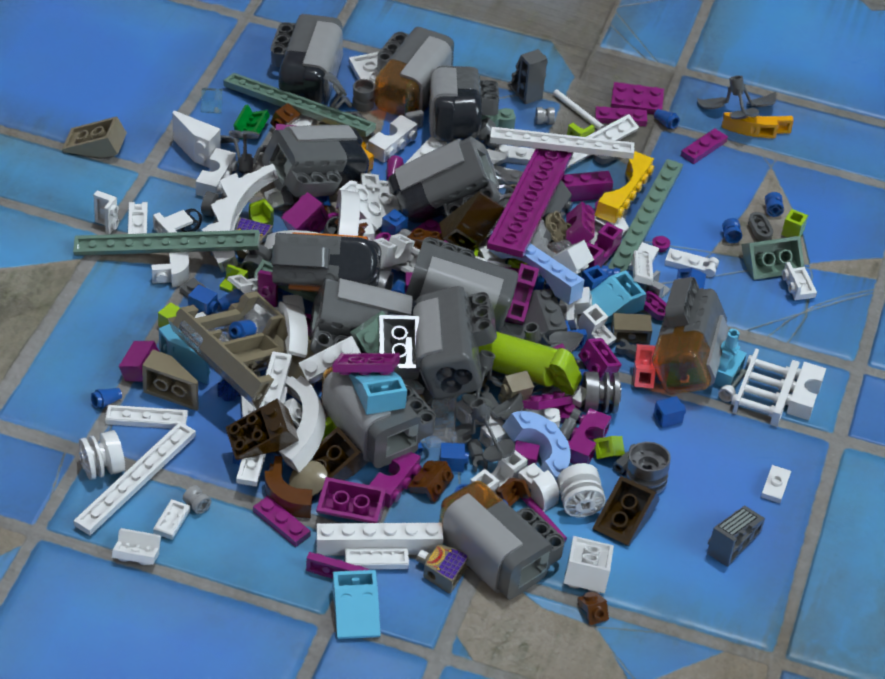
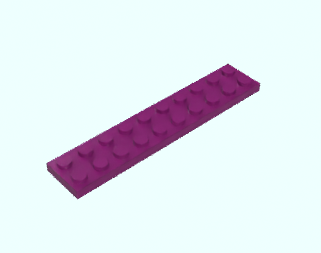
M540 148L534 150L487 242V249L523 258L573 153Z

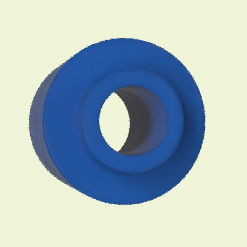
M248 319L232 322L229 326V335L233 340L254 335L257 332L256 324Z

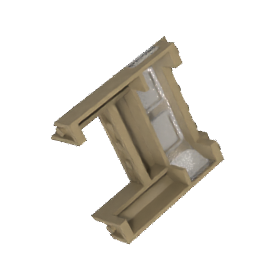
M257 291L243 294L238 303L230 305L228 311L195 318L199 309L191 305L181 307L177 311L176 317L167 318L174 333L256 409L260 407L274 379L269 374L258 377L254 372L268 369L272 352L287 354L285 344L288 336L285 317ZM248 319L256 324L257 332L254 335L234 340L229 335V326L232 322ZM308 339L307 355L305 358L292 355L288 372L289 377L293 376L297 379L302 376L306 379L299 362L315 355L311 351L310 339ZM326 377L322 378L317 382L324 381Z

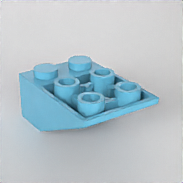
M626 270L608 277L590 291L592 305L596 303L608 316L605 324L612 322L613 313L634 314L644 310L646 293L637 282L633 281V278Z
M170 324L159 328V351L172 356L196 380L206 385L209 384V375L211 373L209 364L173 332ZM197 338L186 340L201 354L199 349L200 343Z
M394 371L388 375H380L379 372H371L368 375H360L359 372H351L349 374L366 415L404 409L406 407L407 389L401 376Z
M376 570L333 572L332 590L337 639L380 637Z

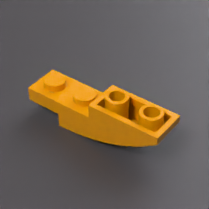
M724 112L721 126L726 130L746 136L776 138V134L791 133L794 119L793 116L759 115L745 119H732L730 117L732 112Z

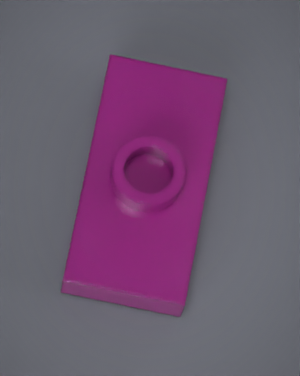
M259 270L258 293L273 307H278V286L273 283V272Z

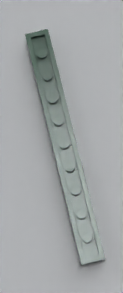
M236 73L223 80L224 86L274 105L283 107L289 103L304 116L330 125H349L357 130L360 136L367 137L376 130V123Z
M669 159L665 161L608 266L609 269L620 268V272L625 270L628 272L629 265L633 260V253L635 250L638 251L641 243L644 242L683 169L682 163Z
M230 230L75 236L73 253L75 256L259 250L260 231Z

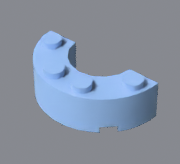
M528 411L511 413L502 427L513 442L517 440L540 445L539 455L542 461L540 469L543 472L548 470L557 482L558 475L570 463V448L565 436L554 422L539 414Z

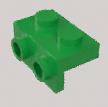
M245 105L233 124L234 130L241 132L253 131L260 135L270 114L268 110L252 112L250 106Z

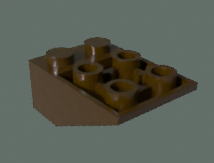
M479 191L439 223L442 238L451 244L473 251L484 241L503 213L504 207Z
M278 399L271 401L225 427L236 460L283 450L299 441L289 409Z

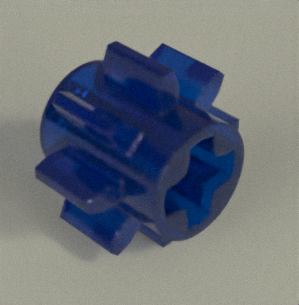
M225 379L222 380V383H217L218 397L222 396L224 401H235L237 396H241Z

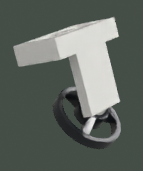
M196 209L182 210L165 218L160 212L153 215V229L157 233L177 232L176 230L178 229L182 232H195L202 223V215ZM190 212H197L199 220H195L190 215ZM194 223L197 224L193 229L189 231L184 230L186 226H191Z

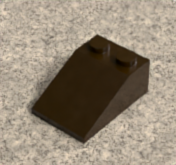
M336 427L321 441L318 450L310 460L321 463L327 471L328 478L339 480L350 478L368 463L363 459L362 452L339 427Z
M620 476L592 529L626 546H630L653 514L660 500L657 492Z

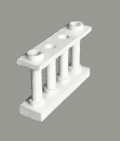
M755 348L753 356L749 355L746 363L748 369L738 394L734 393L731 402V405H734L733 413H737L739 405L769 414L768 416L772 417L770 425L778 427L800 362L792 360L790 367H781L757 359L759 349ZM754 366L781 374L785 377V380L781 379L780 381L753 372ZM749 379L777 387L781 392L772 393L748 385ZM744 392L772 400L776 406L772 405L770 407L743 398Z

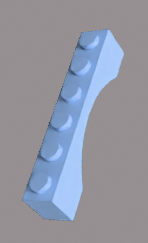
M531 243L523 258L489 249V251L501 259L515 258L532 267L539 268V274L546 280L554 295L568 305L582 298L584 279Z

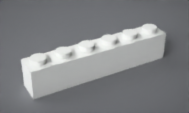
M442 523L317 524L316 552L323 556H345V548H408V555H418L421 550L432 554L437 545H443Z

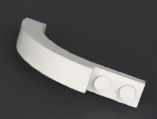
M339 190L336 209L339 210L337 234L358 236L360 195L358 192Z
M287 376L285 386H288L287 393L302 403L303 414L296 431L299 441L279 452L285 463L299 473L313 458L321 444L326 418L322 403L312 385L302 376L297 379L293 376Z

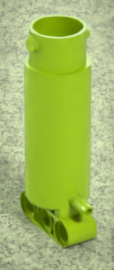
M497 331V338L494 342L479 346V354L481 350H487L495 355L492 371L506 375L527 371L533 383L546 387L554 385V387H558L562 392L569 395H574L582 380L581 372L573 354L563 348H552Z

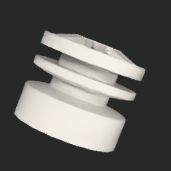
M115 430L100 433V443L97 442L93 435L89 436V443L86 438L79 439V456L89 480L96 479V472L99 477H104V467L107 468L111 475L125 471L123 450Z
M586 463L574 464L562 470L558 475L557 484L563 507L567 514L573 517H587L597 513L604 507L606 498L599 473L593 465Z

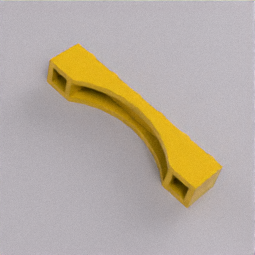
M634 151L633 159L628 160L625 172L628 183L618 190L605 192L598 201L595 216L614 224L618 218H622L625 209L629 208L637 192L641 191L643 184H646L648 177L652 175L655 168L653 166L654 158Z

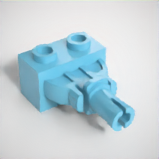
M730 329L727 339L721 344V350L723 351L714 384L721 387L732 385L745 364L747 353L739 350L738 338L740 332L736 329Z

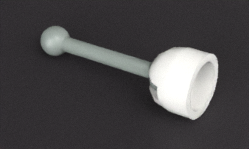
M745 369L740 370V375L732 385H725L720 389L718 394L721 400L725 402L732 401L733 395L736 393L734 387L745 376L747 372Z

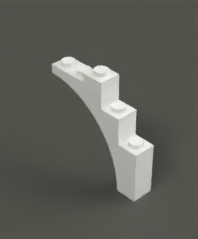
M274 165L263 166L261 169L245 174L241 178L235 173L221 179L220 183L226 198L219 199L211 204L218 222L209 224L202 231L235 230L239 215L248 201L263 187L279 179ZM212 251L221 272L226 271L228 264L233 266L239 265L234 251Z

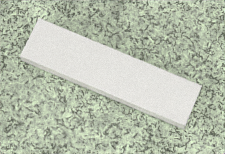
M108 405L105 424L173 429L179 422L187 424L188 410Z

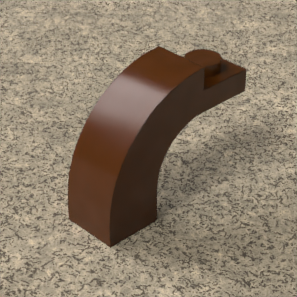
M275 455L274 464L270 463L269 471L265 470L266 496L271 497L294 517L311 518L313 489H301L288 485L282 478L283 457Z

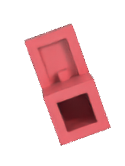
M636 344L633 366L634 387L654 388L656 346Z

